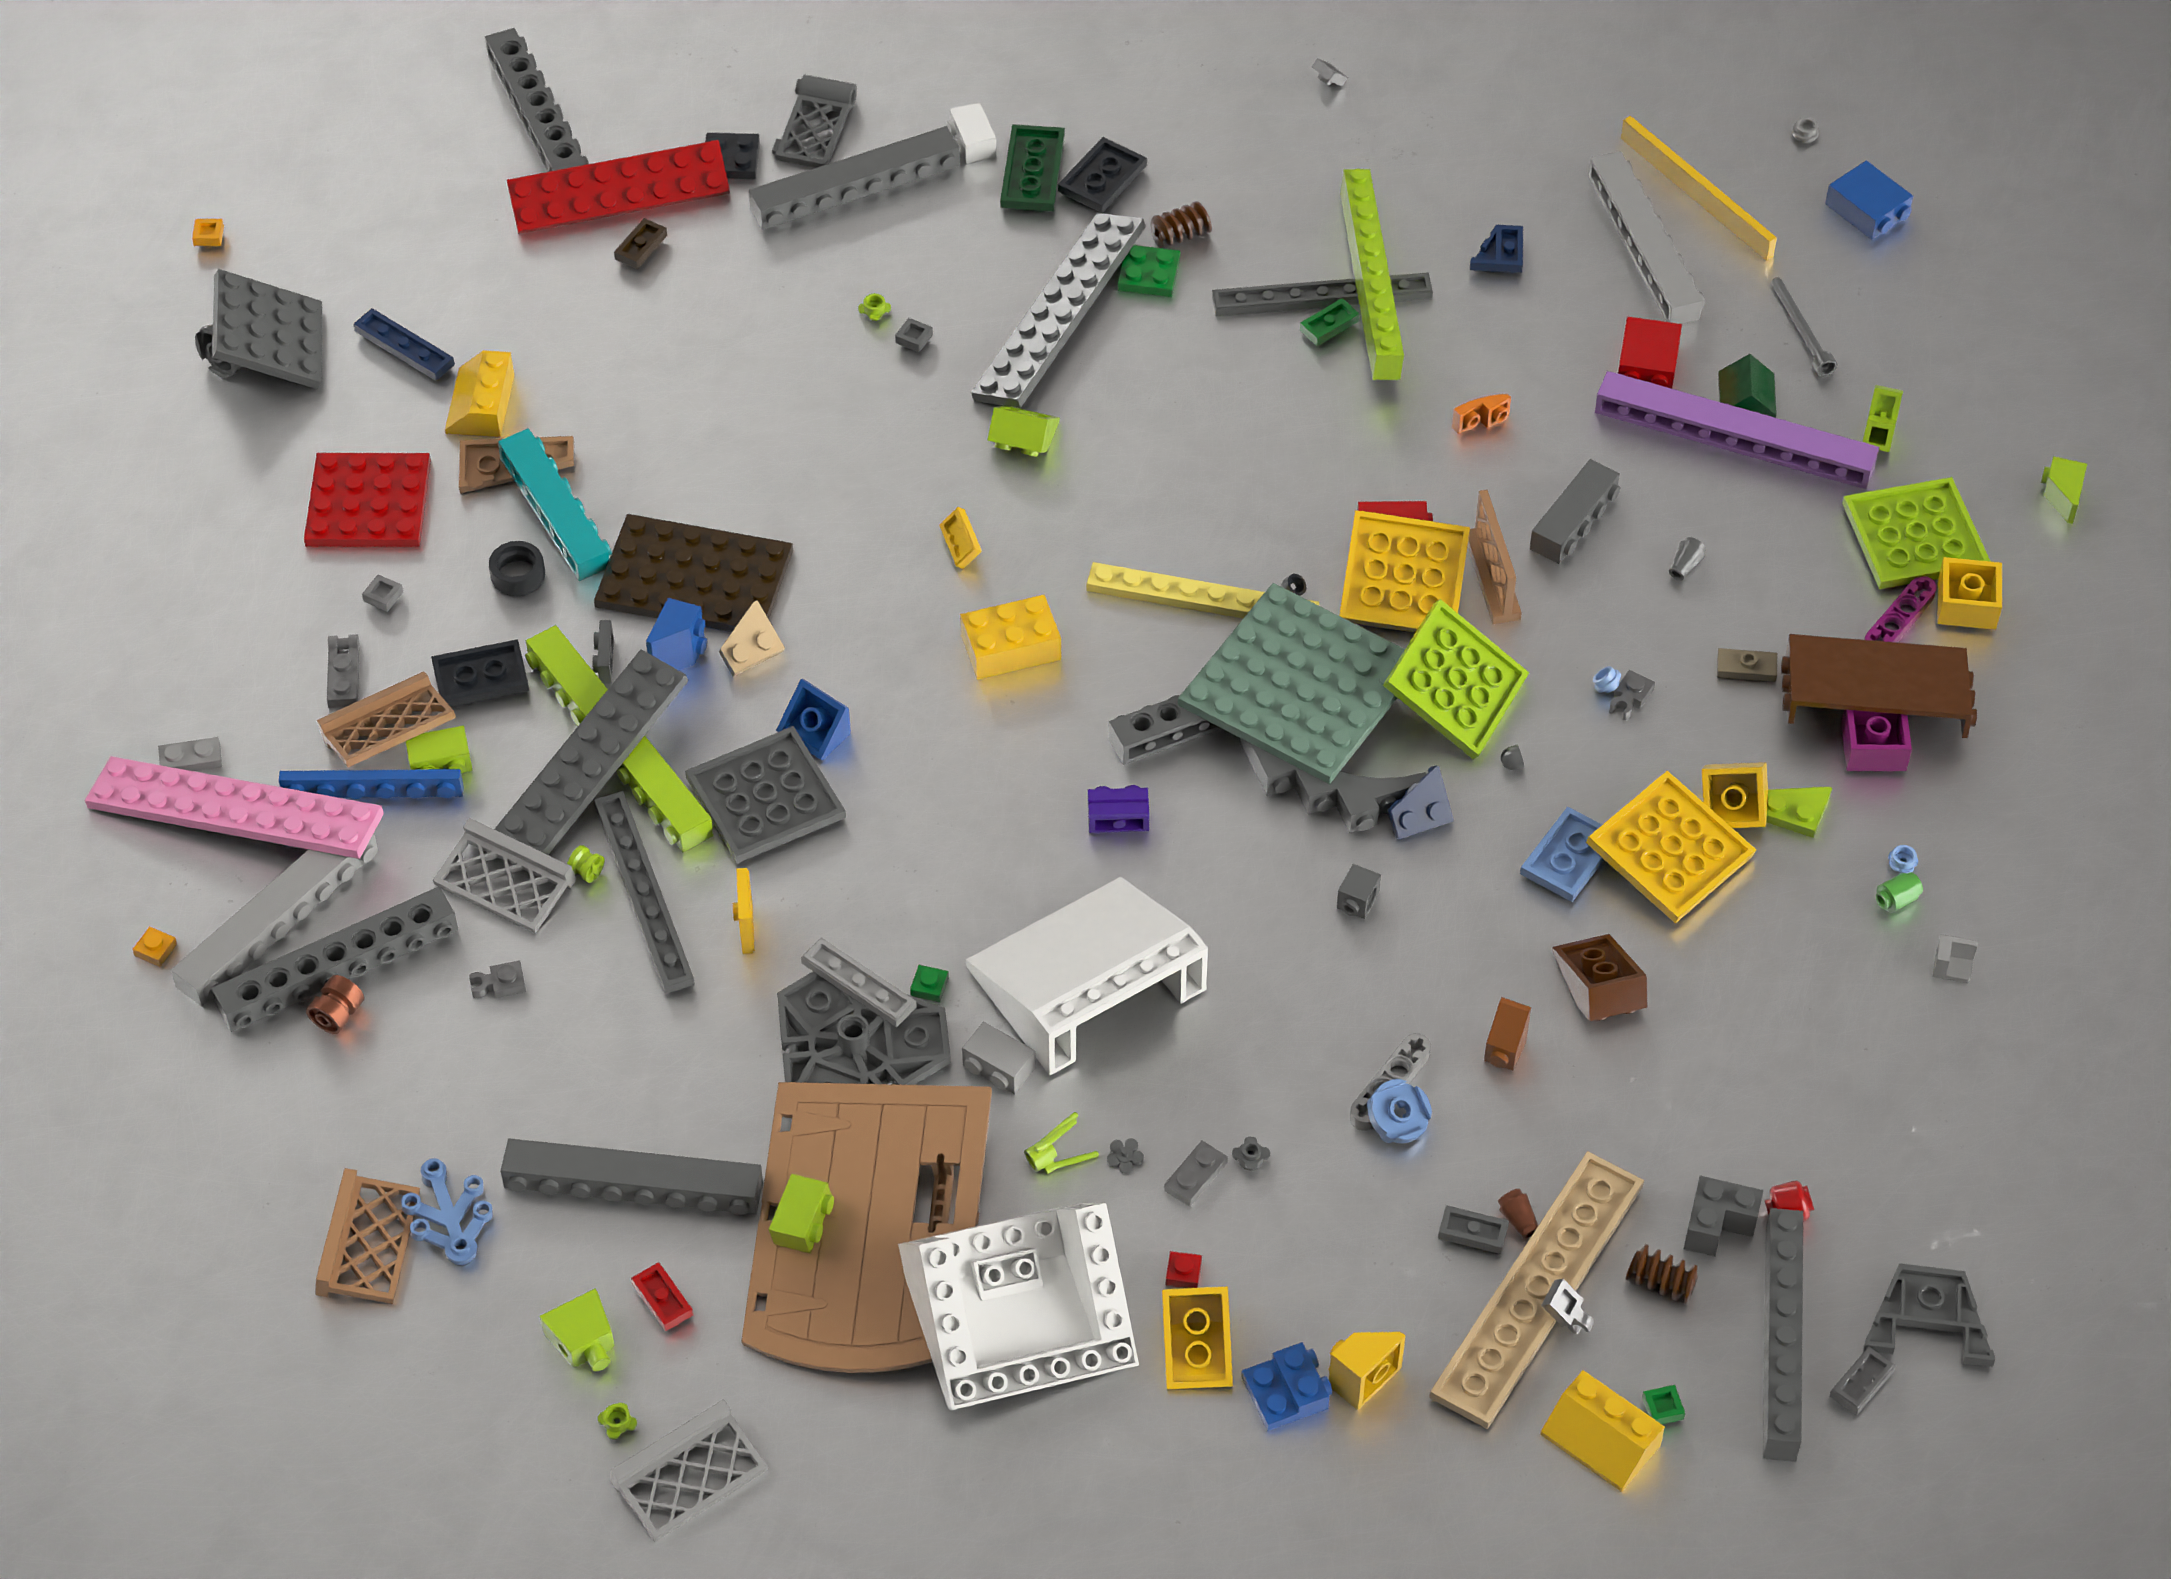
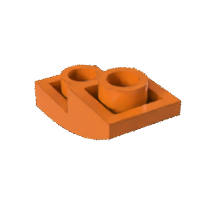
M1508 394L1490 395L1471 400L1454 408L1451 428L1460 434L1467 429L1474 428L1479 422L1486 428L1503 422L1509 416L1511 397Z

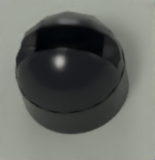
M1299 574L1289 575L1281 584V587L1299 596L1303 595L1307 589L1305 580ZM1293 583L1296 588L1292 589L1291 584Z

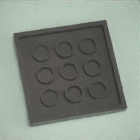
M218 269L214 275L212 358L318 389L322 383V301Z
M794 726L685 771L686 779L705 811L711 817L712 823L737 864L846 818L844 807Z

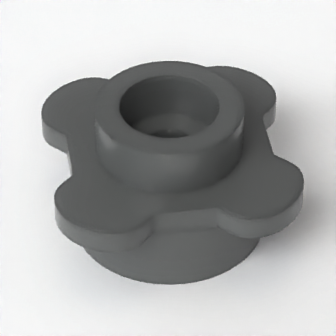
M1250 1136L1245 1138L1244 1143L1240 1147L1232 1150V1157L1238 1160L1242 1168L1254 1171L1262 1166L1264 1160L1269 1159L1270 1150L1267 1147H1262L1257 1143L1255 1137Z

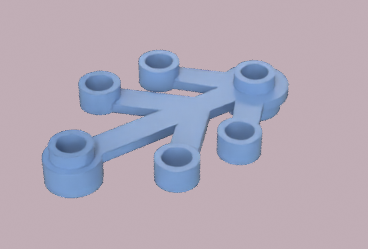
M431 1158L421 1167V1179L426 1186L433 1188L440 1210L422 1203L419 1195L416 1193H407L402 1197V1210L407 1215H417L424 1218L416 1219L410 1225L411 1237L414 1240L426 1241L445 1249L446 1257L452 1263L466 1265L477 1254L475 1238L484 1224L492 1219V1205L487 1201L477 1202L473 1206L474 1218L462 1233L459 1223L475 1198L483 1193V1180L477 1175L468 1176L464 1180V1192L453 1207L445 1184L447 1180L446 1165L439 1159ZM431 1169H438L435 1172L429 1171ZM471 1184L479 1185L477 1188L474 1189L469 1188ZM408 1202L416 1203L414 1206H407L406 1204ZM480 1210H487V1211H488L486 1214H479V1213H478V1211H480ZM427 1220L446 1227L449 1236L431 1230ZM421 1227L425 1229V1231L423 1232L415 1231L417 1228ZM465 1246L464 1249H456V1247Z

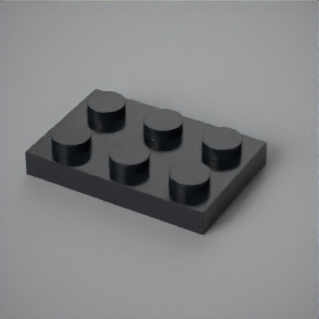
M1102 137L1058 183V192L1103 213L1147 166V157Z
M518 639L431 656L438 692L450 707L529 691Z

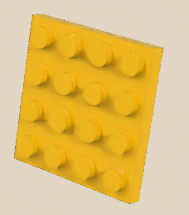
M1355 510L1339 616L1354 624L1416 633L1433 604L1439 599L1458 613L1470 527Z
M1668 770L1594 831L1586 841L1596 853L1675 924L1750 860L1756 852V849Z

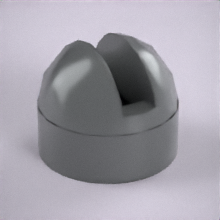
M1513 745L1503 750L1501 762L1505 768L1517 770L1524 767L1518 745Z

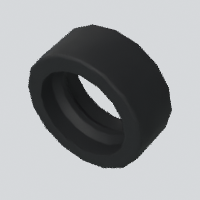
M524 541L507 542L496 548L489 558L491 581L494 587L502 594L523 596L532 593L541 586L545 579L543 556L540 550L532 543ZM523 560L534 565L532 570L521 576L511 577L500 572L503 566L513 561Z

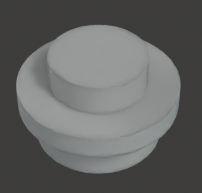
M1804 117L1794 124L1792 134L1799 141L1811 142L1817 139L1819 128L1815 120Z

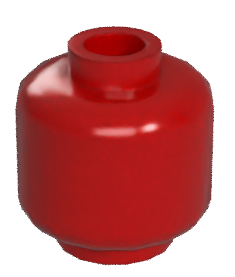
M1797 1180L1771 1187L1769 1191L1770 1199L1764 1200L1768 1215L1771 1208L1803 1211L1804 1222L1810 1218V1211L1814 1210L1808 1186L1802 1187V1184Z

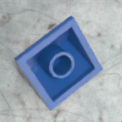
M800 679L776 731L780 732L794 726L808 751L818 759L824 760L851 734L849 708L805 679Z

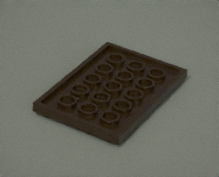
M627 514L595 595L594 605L596 608L658 618L667 599L671 598L701 606L702 619L705 620L706 628L733 632L755 601L759 602L767 618H770L793 552V543Z

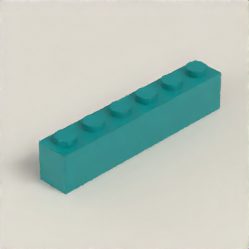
M527 428L498 441L500 459L578 581L605 570L609 562V555L612 554L610 546L605 539L601 540L598 536V529L593 519H587L585 516V510L578 497L574 499L572 496L570 484L565 477L561 478L558 474V467L552 457L548 458L545 454L542 440L538 436L534 437L530 429Z

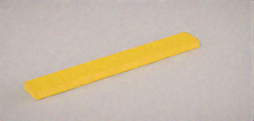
M1631 116L1623 119L1621 140L1767 261L1774 256L1777 240L1774 234Z

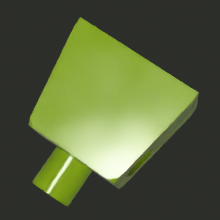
M596 1288L539 1316L545 1337L572 1367H577L588 1361L593 1371L597 1372L605 1369L610 1364V1359L606 1352L614 1347V1340Z

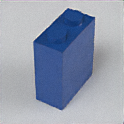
M1866 160L1829 184L1825 204L1872 240L1881 233L1885 234L1899 221H1904L1909 217L1912 211L1913 195Z

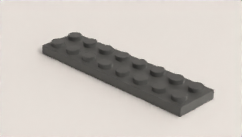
M640 649L494 830L549 855L689 680L686 674Z

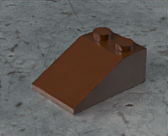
M1610 934L1552 947L1553 955L1576 1005L1589 1021H1601L1609 1016L1622 1013L1631 1014L1636 1010L1648 1007L1647 975Z

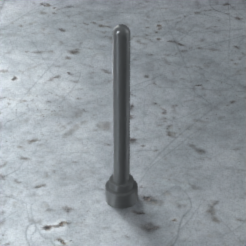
M1779 277L1774 278L1771 284L1814 356L1812 366L1816 373L1821 377L1832 374L1837 368V362L1833 355L1823 351L1783 281Z

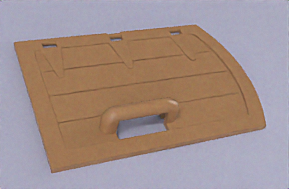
M778 1082L761 1200L760 1220L758 1221L741 1340L744 1346L768 1357L793 1365L846 1373L883 1372L906 1369L933 1362L905 1279L898 1244L978 1225L992 1097L991 1087ZM782 1117L792 1118L790 1131L780 1132ZM920 1165H931L934 1174L929 1223H913ZM954 1166H960L953 1224H948ZM791 1173L827 1182L831 1194L834 1196L833 1209L829 1215H825L822 1223L823 1233L818 1243H814L811 1253L775 1245L769 1232L772 1220H768L770 1205H779ZM757 1296L767 1297L765 1311H755Z

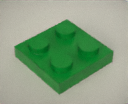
M1133 245L1123 259L1118 281V291L1172 297L1181 251Z

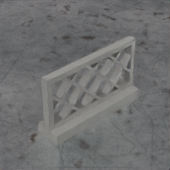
M469 818L463 826L464 835L433 879L434 885L536 934L566 888L571 889L577 879L572 867ZM468 844L479 848L480 856L463 860L462 853ZM496 858L504 860L506 868L492 872L488 871L486 861ZM482 863L485 874L468 878L465 867ZM458 869L462 870L464 880L455 883L445 881L449 872ZM521 870L529 872L531 880L514 885L511 873ZM508 875L510 886L493 891L491 879ZM487 881L489 892L477 896L471 893L470 885ZM547 882L557 885L551 894L539 897L537 885ZM533 887L535 898L519 903L516 892ZM512 893L514 905L503 908L497 906L496 897ZM538 906L539 913L533 922L522 918L521 910Z
M723 1399L610 1470V1482L617 1492H621L647 1532L656 1542L767 1471L768 1466L733 1418L730 1407ZM729 1426L736 1436L734 1447L716 1444V1434ZM710 1437H712V1438H711V1443H710V1442H705V1440H707V1439H709ZM739 1441L744 1447V1449L738 1448ZM694 1447L709 1449L706 1465L687 1461L688 1452ZM713 1450L732 1453L729 1469L710 1466ZM684 1454L683 1460L677 1459ZM736 1454L751 1457L756 1467L748 1472L733 1470ZM666 1465L681 1467L678 1483L658 1479L660 1469ZM685 1468L704 1471L701 1487L682 1484ZM708 1472L728 1476L726 1486L720 1490L705 1488ZM653 1473H655V1477H654V1478H650V1477H649L650 1475H652ZM732 1477H737L736 1480L731 1482ZM639 1482L653 1485L649 1501L635 1498L629 1489ZM657 1486L676 1489L673 1505L653 1502ZM680 1490L698 1493L697 1505L692 1508L677 1506ZM703 1495H709V1497L703 1500ZM641 1506L648 1507L647 1513L644 1512ZM652 1508L671 1512L669 1522L659 1529H656L650 1520ZM675 1513H681V1515L674 1519Z

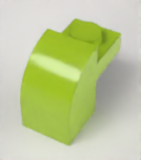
M1875 385L1862 442L1878 446L1880 451L1890 452L1903 390Z

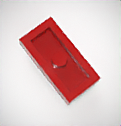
M659 1262L631 1277L632 1285L665 1332L694 1316L693 1309Z

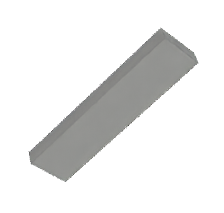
M820 938L801 957L803 965L895 1027L917 1007L916 1000L823 938Z

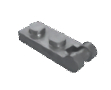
M351 634L348 638H338L337 635L328 636V708L347 707L358 702L360 650L358 634ZM349 649V653L339 654V650Z

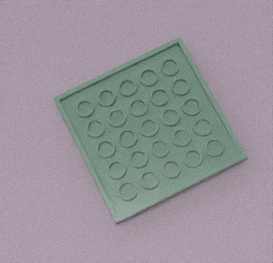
M1272 583L1178 697V706L1331 784L1397 700V697L1382 685L1405 649Z

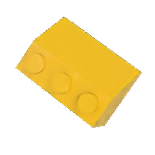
M483 350L459 367L445 426V434L501 437L514 379L511 352Z
M1582 1370L1563 1392L1542 1428L1540 1435L1622 1492L1661 1446L1665 1426Z

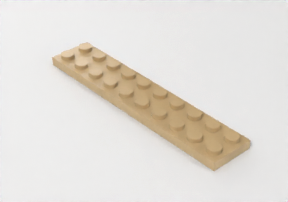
M1588 1151L1586 1152L1431 1389L1430 1399L1486 1429L1489 1428L1557 1322L1541 1306L1554 1280L1564 1279L1575 1291L1578 1289L1641 1191L1644 1184L1643 1179Z

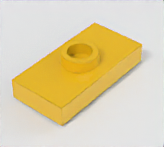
M957 507L939 526L956 567L964 569L982 550L965 509Z

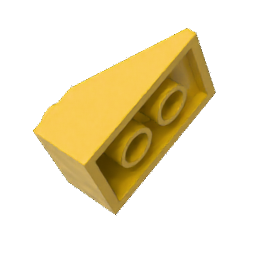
M1228 1286L1163 1289L1167 1390L1232 1387Z

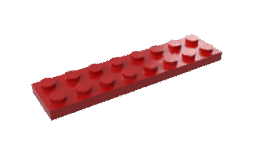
M719 140L507 179L518 234L730 194Z

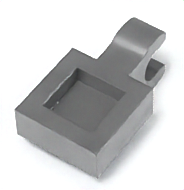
M1564 1279L1554 1280L1541 1306L1561 1326H1567L1574 1334H1578L1581 1327L1586 1332H1590L1595 1322L1589 1314L1580 1308L1584 1299Z

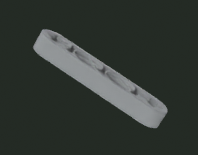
M1422 1034L1408 1035L1353 1102L1350 1110V1122L1356 1129L1367 1131L1373 1128L1369 1116L1365 1115L1362 1118L1359 1117V1113L1364 1114L1367 1111V1101L1373 1095V1091L1393 1079L1406 1080V1083L1409 1084L1430 1057L1431 1043L1426 1036ZM1418 1046L1421 1047V1048H1422V1051L1417 1050V1051L1412 1055V1061H1411V1060L1409 1059L1410 1054H1411V1048H1412V1049H1416ZM1402 1066L1407 1069L1408 1073L1404 1076H1396L1391 1072V1068Z

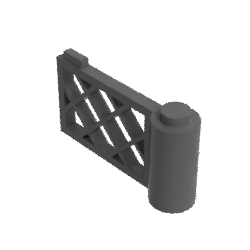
M804 74L802 79L797 80L795 93L798 95L782 138L775 141L772 154H775L776 160L817 168L830 163L849 110H852L854 107L857 86L853 83ZM802 105L811 106L815 109V111L803 115L800 110ZM830 111L841 112L838 117L831 120L825 115ZM820 116L824 123L812 128L808 121ZM804 124L808 130L796 135L793 129ZM829 129L832 132V136L821 140L817 134ZM813 136L817 143L805 148L801 141ZM794 144L800 149V151L793 154L785 152L786 148ZM819 149H822L825 153L823 160L812 158L810 154Z

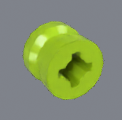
M580 845L572 852L567 864L572 867L575 875L579 874L584 881L592 883L602 872L605 860L600 854H592L589 848Z

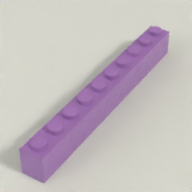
M1610 371L1606 372L1597 393L1595 413L1862 489H1867L1877 460L1878 446Z

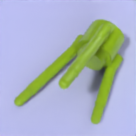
M1072 1113L1039 1142L1024 1150L1025 1157L1034 1171L1038 1172L1044 1169L1046 1174H1049L1058 1168L1099 1156L1097 1151L1054 1162L1057 1152L1052 1143L1077 1124L1076 1118L1078 1113Z

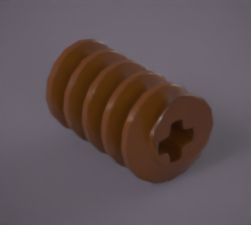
M1198 201L1192 202L1190 206L1183 205L1181 209H1172L1171 213L1167 211L1163 212L1161 216L1155 215L1151 219L1152 237L1159 248H1163L1164 240L1169 247L1173 246V237H1175L1178 243H1182L1183 234H1185L1188 240L1192 239L1193 230L1197 236H1202V227H1204L1207 233L1212 232L1210 217L1204 206Z
M1645 1244L1640 1251H1636L1625 1280H1629L1636 1274L1635 1281L1637 1285H1641L1648 1279L1649 1290L1653 1291L1660 1284V1295L1665 1296L1672 1289V1300L1677 1301L1684 1294V1305H1687L1697 1283L1698 1266L1694 1264L1689 1271H1686L1685 1260L1682 1259L1674 1266L1673 1255L1670 1254L1662 1261L1661 1250L1657 1249L1650 1256L1649 1245Z

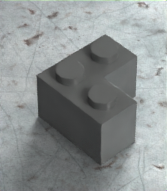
M1699 1176L1683 1249L1716 1256L1721 1230L1753 1237L1764 1190Z

